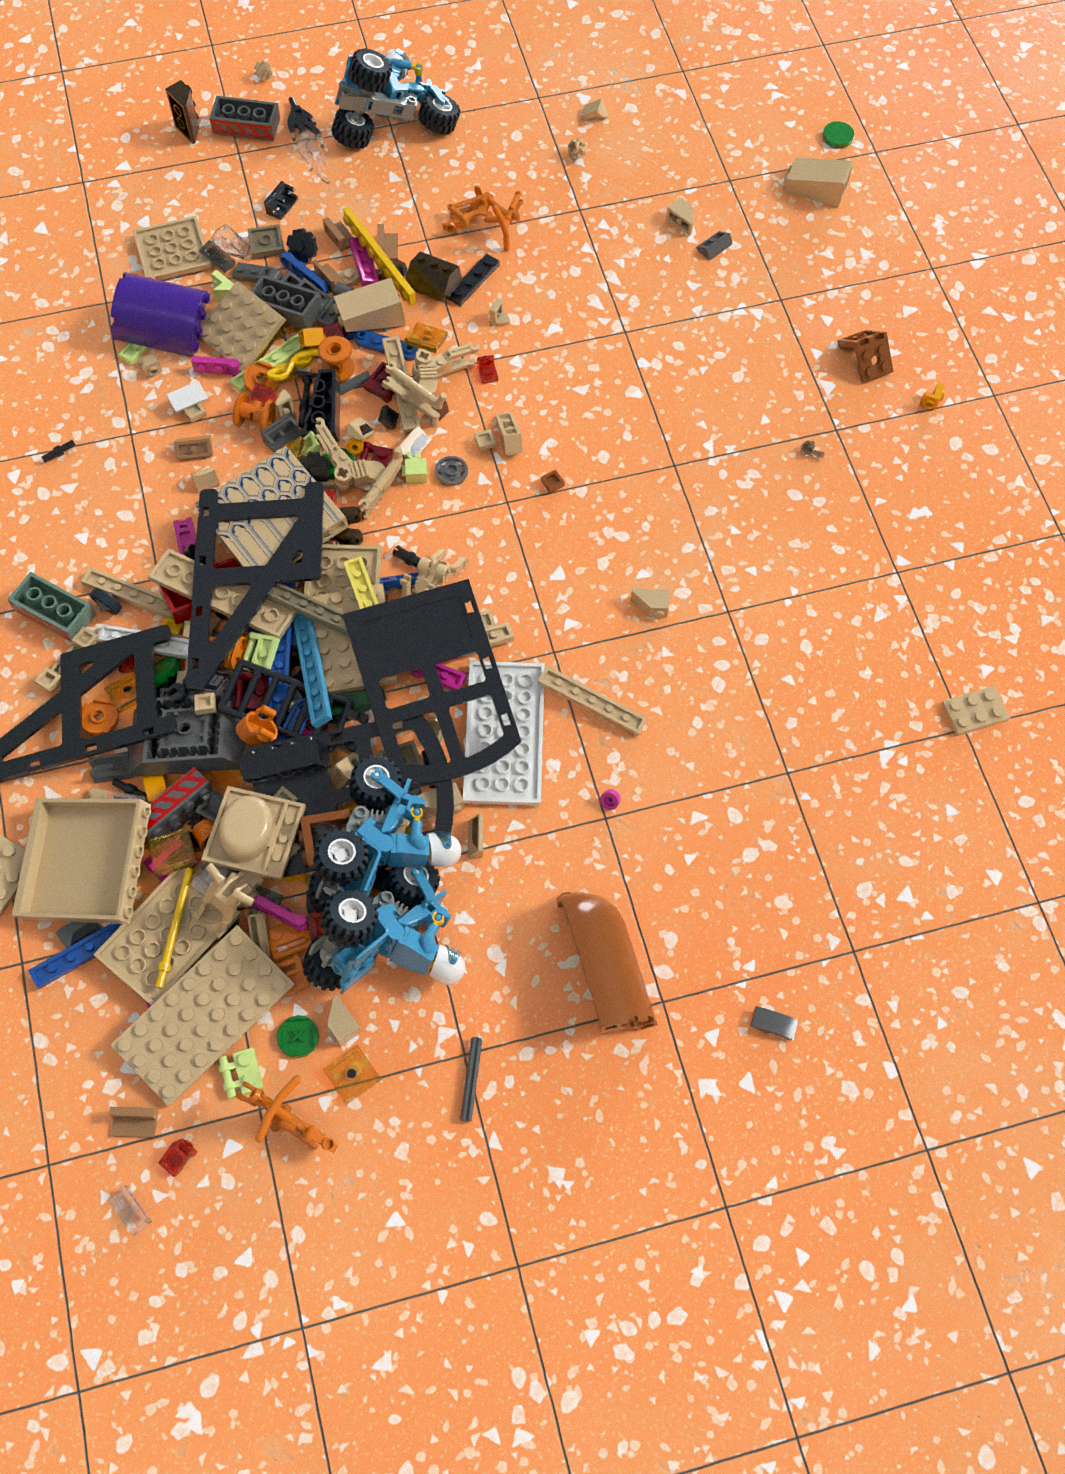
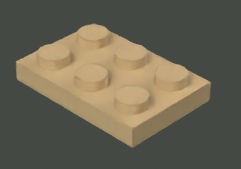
M995 686L943 700L941 703L956 737L1004 723L1010 719Z

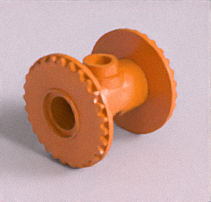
M331 336L322 340L318 346V355L323 361L321 369H336L340 382L348 380L353 375L355 366L350 358L352 354L350 342L340 336Z
M242 392L234 404L232 413L233 423L235 426L240 427L245 419L254 420V422L260 423V431L274 423L276 404L271 399L265 403L264 407L263 403L258 400H253V402L249 403L248 394Z

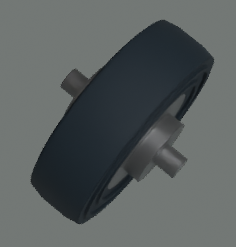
M94 588L89 594L90 598L99 606V611L103 609L117 615L122 609V606L113 597V592L108 594L98 588Z

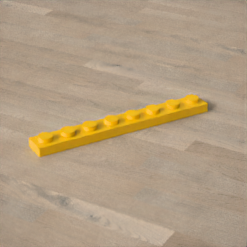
M350 207L343 208L344 216L342 218L345 225L351 228V232L355 237H358L361 246L367 249L368 255L371 258H374L377 267L383 270L387 279L392 278L394 286L400 292L403 301H407L410 307L415 305V291Z

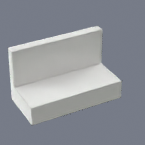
M199 381L167 394L169 404L176 413L208 400Z

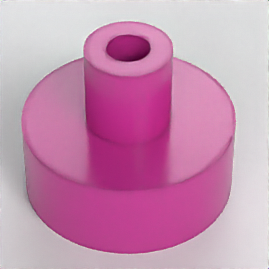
M613 789L604 791L600 797L601 805L607 810L616 809L621 802L619 793Z

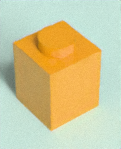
M305 328L298 331L300 349L318 347L320 342L326 338L322 328Z

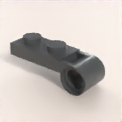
M240 262L237 263L231 273L233 279L258 282L262 275L278 280L283 278L281 271L276 268Z
M337 282L333 289V296L354 290V288ZM333 296L316 319L317 325L332 330L338 321L337 316H340L339 313L336 314L333 304H335Z

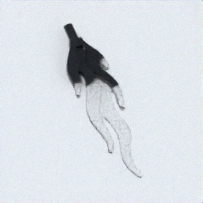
M290 97L288 100L291 105V111L287 124L292 141H296L295 128L299 130L298 150L300 155L307 162L312 172L313 161L308 154L310 152L317 162L318 176L323 182L329 184V180L324 175L325 157L316 145L317 138L320 147L324 148L323 137L320 130L316 127V120L309 112L297 105L294 97Z

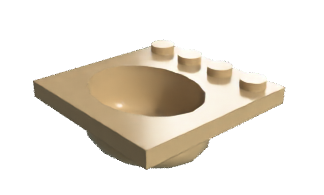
M227 786L201 859L202 862L213 863L216 866L282 881L301 824L300 817H303L306 805Z

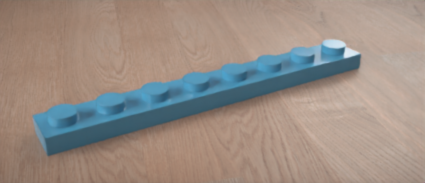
M298 614L294 618L293 623L311 725L317 729L330 721L332 714L314 621Z

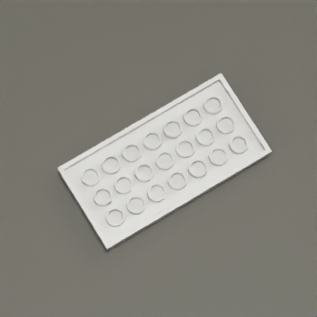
M470 661L468 686L485 681L480 661ZM483 661L486 669L492 668L490 662ZM496 662L522 742L497 762L480 771L464 776L463 800L464 803L541 806L544 687L537 682L545 669V663ZM490 696L468 702L465 757L480 752L503 736ZM507 713L502 715L504 726L511 725Z

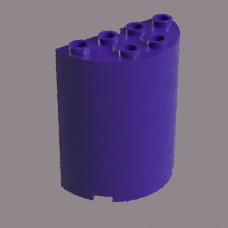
M124 272L123 278L118 280L112 301L111 317L114 318V322L110 326L112 338L192 357L199 349L197 341L203 332V327L200 324L202 320L205 321L207 312L205 307L206 304H209L210 294L204 290Z

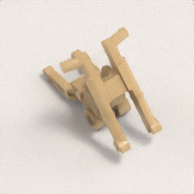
M470 342L466 345L448 349L436 356H432L428 350H418L412 367V375L415 377V381L412 377L399 370L395 362L390 361V365H386L385 371L403 383L405 387L407 386L411 389V393L389 376H387L386 381H382V387L392 390L402 400L407 401L417 410L432 418V426L438 427L440 414L432 407L442 409L443 403L447 398L446 393H441L438 398L435 397L438 378L445 373L449 374L465 368H472L475 359H472L471 362H468V357L456 361L454 359L469 354H476L480 346L476 344V347H473V343Z
M318 417L316 418V423L321 424L315 425L317 433H319L316 435V438L335 467L336 488L340 491H346L352 484L354 487L373 483L366 496L358 502L359 508L363 505L360 510L362 514L365 513L364 520H367L370 512L378 501L382 500L383 494L402 468V448H395V457L386 468L378 461L362 459L353 462L338 446L326 427L324 419Z
M439 548L430 559L422 557L417 566V573H419L417 576L418 580L415 581L417 584H414L415 588L412 591L419 593L441 587L448 581L449 576H455L464 567L466 568L469 562L468 558L462 556L454 564L442 560L447 554V551L443 548ZM405 573L403 579H400V584L402 585L401 598L411 595L412 577Z
M294 843L289 860L301 848L298 843ZM210 863L206 870L213 877L214 881L210 883L199 908L193 913L192 917L199 921L207 913L210 904H213L223 915L213 934L220 940L223 934L227 933V927L232 921L238 906L244 905L248 907L254 903L255 896L259 895V892L255 889L264 883L266 877L240 871L239 873L232 872L225 881L226 878L220 874L213 863Z

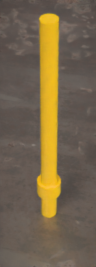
M191 868L185 869L162 961L158 964L157 971L159 973L155 988L163 989L167 973H170V960L194 872Z

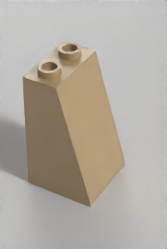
M796 157L794 163H791L789 166V175H785L783 184H785L784 191L838 208L847 188L854 161Z
M392 278L333 296L335 304H333L336 314L339 313L340 316H337L339 324L344 326L346 332L406 325L401 300Z

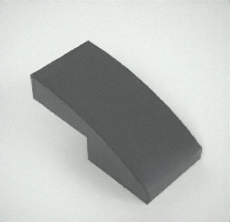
M756 1006L750 1027L767 1034L773 1033L790 1041L794 1040L798 1020L782 1013Z

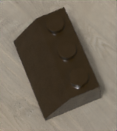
M180 80L165 88L175 127L192 144H195L199 130V117L195 111L196 104L192 98V89Z
M421 251L410 261L405 279L415 292L443 303L463 282L458 265Z

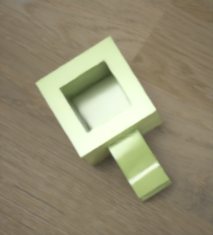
M417 450L415 457L411 456L410 451H408V459H405V466H402V477H406V483L428 482L426 458H421L419 450Z

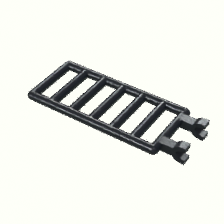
M239 659L217 708L218 711L240 720L247 715L245 711L262 674L272 678L260 707L262 705L269 707L279 681L290 685L274 722L278 734L288 738L304 736L299 734L309 711L307 696L292 731L281 727L297 688L305 690L304 682L244 659ZM243 668L254 671L238 710L227 707V704ZM327 691L330 709L333 702L344 705L335 729L344 728L347 718L361 724L368 723L370 719L368 714L352 710V700ZM259 713L258 716L263 719L265 714ZM323 725L317 729L314 727L312 734L320 733ZM341 734L332 735L331 742L343 740L339 738ZM354 742L328 747L329 753H332L336 746L351 753H356L357 750Z

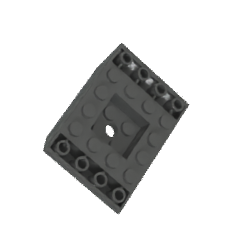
M214 693L216 697V713L196 715L194 695H188L186 700L179 704L174 701L178 696L157 697L158 718L169 715L174 716L177 720V731L168 736L153 738L131 745L127 776L187 773L193 767L199 772L239 769V757L243 756L247 743L242 741L236 733L237 723L241 720L221 713L217 709L224 693ZM231 695L227 707L232 708L235 696ZM137 708L133 713L132 726L137 723ZM184 727H190L187 732H181ZM153 729V730H150V731H146V732H145V736H146V735H149V734H153V733H154V729Z

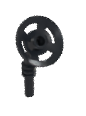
M292 370L291 373L302 378L304 383L303 396L299 405L300 415L298 421L299 427L303 428L305 424L304 419L309 410L311 384H313V380H316L317 373Z

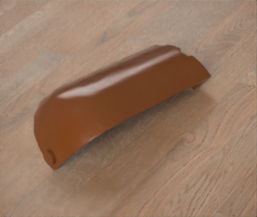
M565 892L557 897V905L559 908L564 907L599 1019L598 1026L600 1032L625 1028L626 1023L638 1031L657 1026L655 1013L626 923L617 907L604 897L589 893Z

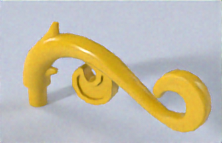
M318 347L307 348L295 354L290 359L285 372L283 368L268 370L267 378L271 381H282L290 375L294 366L299 368L310 366L312 364L311 357H319Z

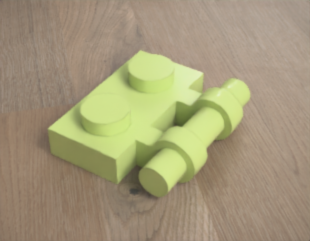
M253 1047L233 1053L234 1062L228 1063L227 1056L219 1058V1073L223 1076L224 1092H227L228 1099L236 1098L235 1090L241 1088L244 1096L251 1094L252 1091L242 1085L244 1081L261 1090L264 1089ZM237 1070L239 1080H232L231 1071Z

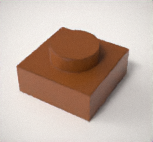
M556 469L541 476V482L549 493L565 486V481Z

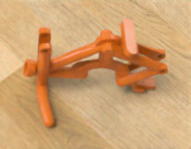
M479 185L474 187L476 197L447 205L448 210L451 212L450 218L455 219V221L442 223L444 231L447 230V232L453 233L456 228H467L471 218L485 216V223H500L503 233L504 250H510L508 227L512 221H520L519 209L524 204L523 199H520L521 191L514 193L515 196L508 210L494 200L493 194L489 192L482 194ZM469 204H470V206H468V207H465V208H462V209H459V210L457 209V208H460V207H463V206H466V205H469ZM490 206H492L495 216H493L491 211H488Z
M294 1076L281 1089L274 1100L264 1095L263 1090L246 1081L243 1082L242 1085L252 1091L249 1098L239 1093H236L235 1097L254 1107L260 1105L266 1110L255 1136L256 1142H263L270 1123L273 1122L271 1125L273 1132H278L282 1128L315 1150L319 1147L316 1144L318 1143L326 1151L332 1153L336 1151L338 1145L335 1144L333 1138L325 1137L326 1134L321 1132L316 1125H310L292 1114V1107L290 1105L281 1106L285 1098L301 1082L300 1076ZM296 1127L301 1130L304 1136L295 1131Z

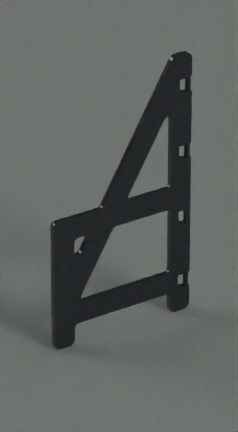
M321 482L307 483L305 485V496L297 499L218 503L219 494L216 489H204L200 492L188 645V667L186 672V687L188 690L200 691L207 687L276 584L318 581L321 579L324 486ZM204 509H209V516H203ZM298 517L266 565L214 568L218 522ZM297 553H303L302 562L291 563ZM200 558H206L205 565H200ZM251 585V588L214 641H209L213 588ZM197 608H202V616H196ZM193 660H199L197 669H192Z
M160 625L61 654V690L0 738V782L27 775L37 770H45L139 744L149 739L174 734L177 731V720L175 717L169 715L158 718L154 647L171 639V629L169 626ZM134 656L137 723L133 726L83 739L82 696ZM93 663L89 669L81 673L82 666ZM59 714H62V744L60 746L3 761L6 756ZM153 729H154V733H153V734H149V735H146V736H145V732H146V731H150V730H153ZM95 745L97 747V749L95 750H87L88 747H92ZM39 761L40 765L31 767V763Z

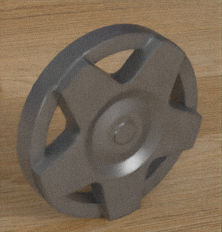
M446 456L437 462L435 475L443 485H460L467 478L468 466L460 457Z

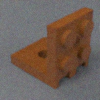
M864 330L837 340L839 347L855 349L861 382H867L894 372L887 332ZM873 356H876L877 362L873 365L871 360Z
M349 809L300 817L302 831H298L301 846L305 845V851H302L304 866L308 865L309 870L314 869L313 857L315 848L312 829L348 823L350 819Z

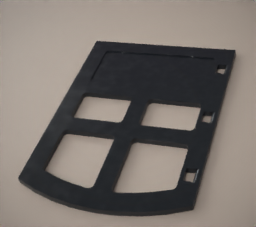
M469 579L342 614L385 755L389 758V762L394 761L396 763L395 768L399 767V774L402 776L401 782H407L408 778L412 779L411 783H432L460 778L480 771L497 762L522 742ZM471 601L474 612L468 613L465 603ZM476 653L485 676V681L444 692L435 665ZM489 657L492 668L486 669L483 659ZM420 669L427 685L429 697L395 708H387L379 681ZM490 696L503 736L480 752L465 757L449 708ZM435 713L450 762L423 766L404 764L393 725L425 714ZM507 713L511 725L504 726L501 716Z
M423 715L402 721L403 728L394 729V733L412 730L420 741L431 765L447 763L442 746ZM374 721L245 747L246 752L257 751L258 753L263 752L266 747H283V744L294 741L295 743L303 742L302 739L315 737V739L327 744L328 747L354 742L360 763V759L363 757L367 759L369 755L373 756L370 740L380 735ZM342 734L343 740L331 742L330 736ZM322 765L316 766L315 771L295 770L296 773L294 775L280 776V774H276L277 777L274 779L252 783L254 792L274 796L281 786L285 787L298 798L296 802L306 805L303 816L336 811L338 804L354 801L352 799L353 794L350 795V787L338 790L332 789L328 768L324 769ZM452 779L432 783H411L409 789L429 785L436 786L437 809L435 828L430 831L421 832L423 836L432 832L438 838H445L446 835H451L454 813ZM401 782L400 787L404 789L406 782ZM379 807L378 815H381V811H384L383 814L386 815L385 809ZM301 824L298 831H302ZM333 825L312 829L314 848L320 836L324 837L326 831L329 830L332 833V827L340 829V826ZM298 832L294 843H298L301 846ZM305 845L301 846L297 854L288 861L283 878L316 871L314 869L309 870L308 865L304 866L302 851H305Z

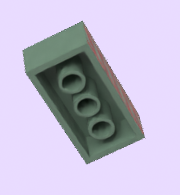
M29 572L7 599L14 611L72 642V638L82 627L86 628L96 616L91 604L32 572Z

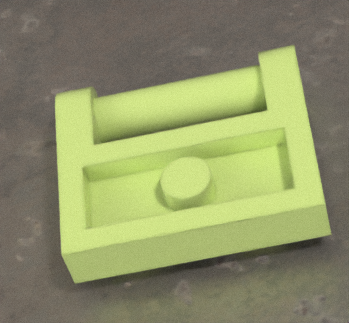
M249 632V641L243 659L250 662L256 642L258 641L251 662L271 670L280 639ZM243 668L242 670L246 672H254L246 668Z

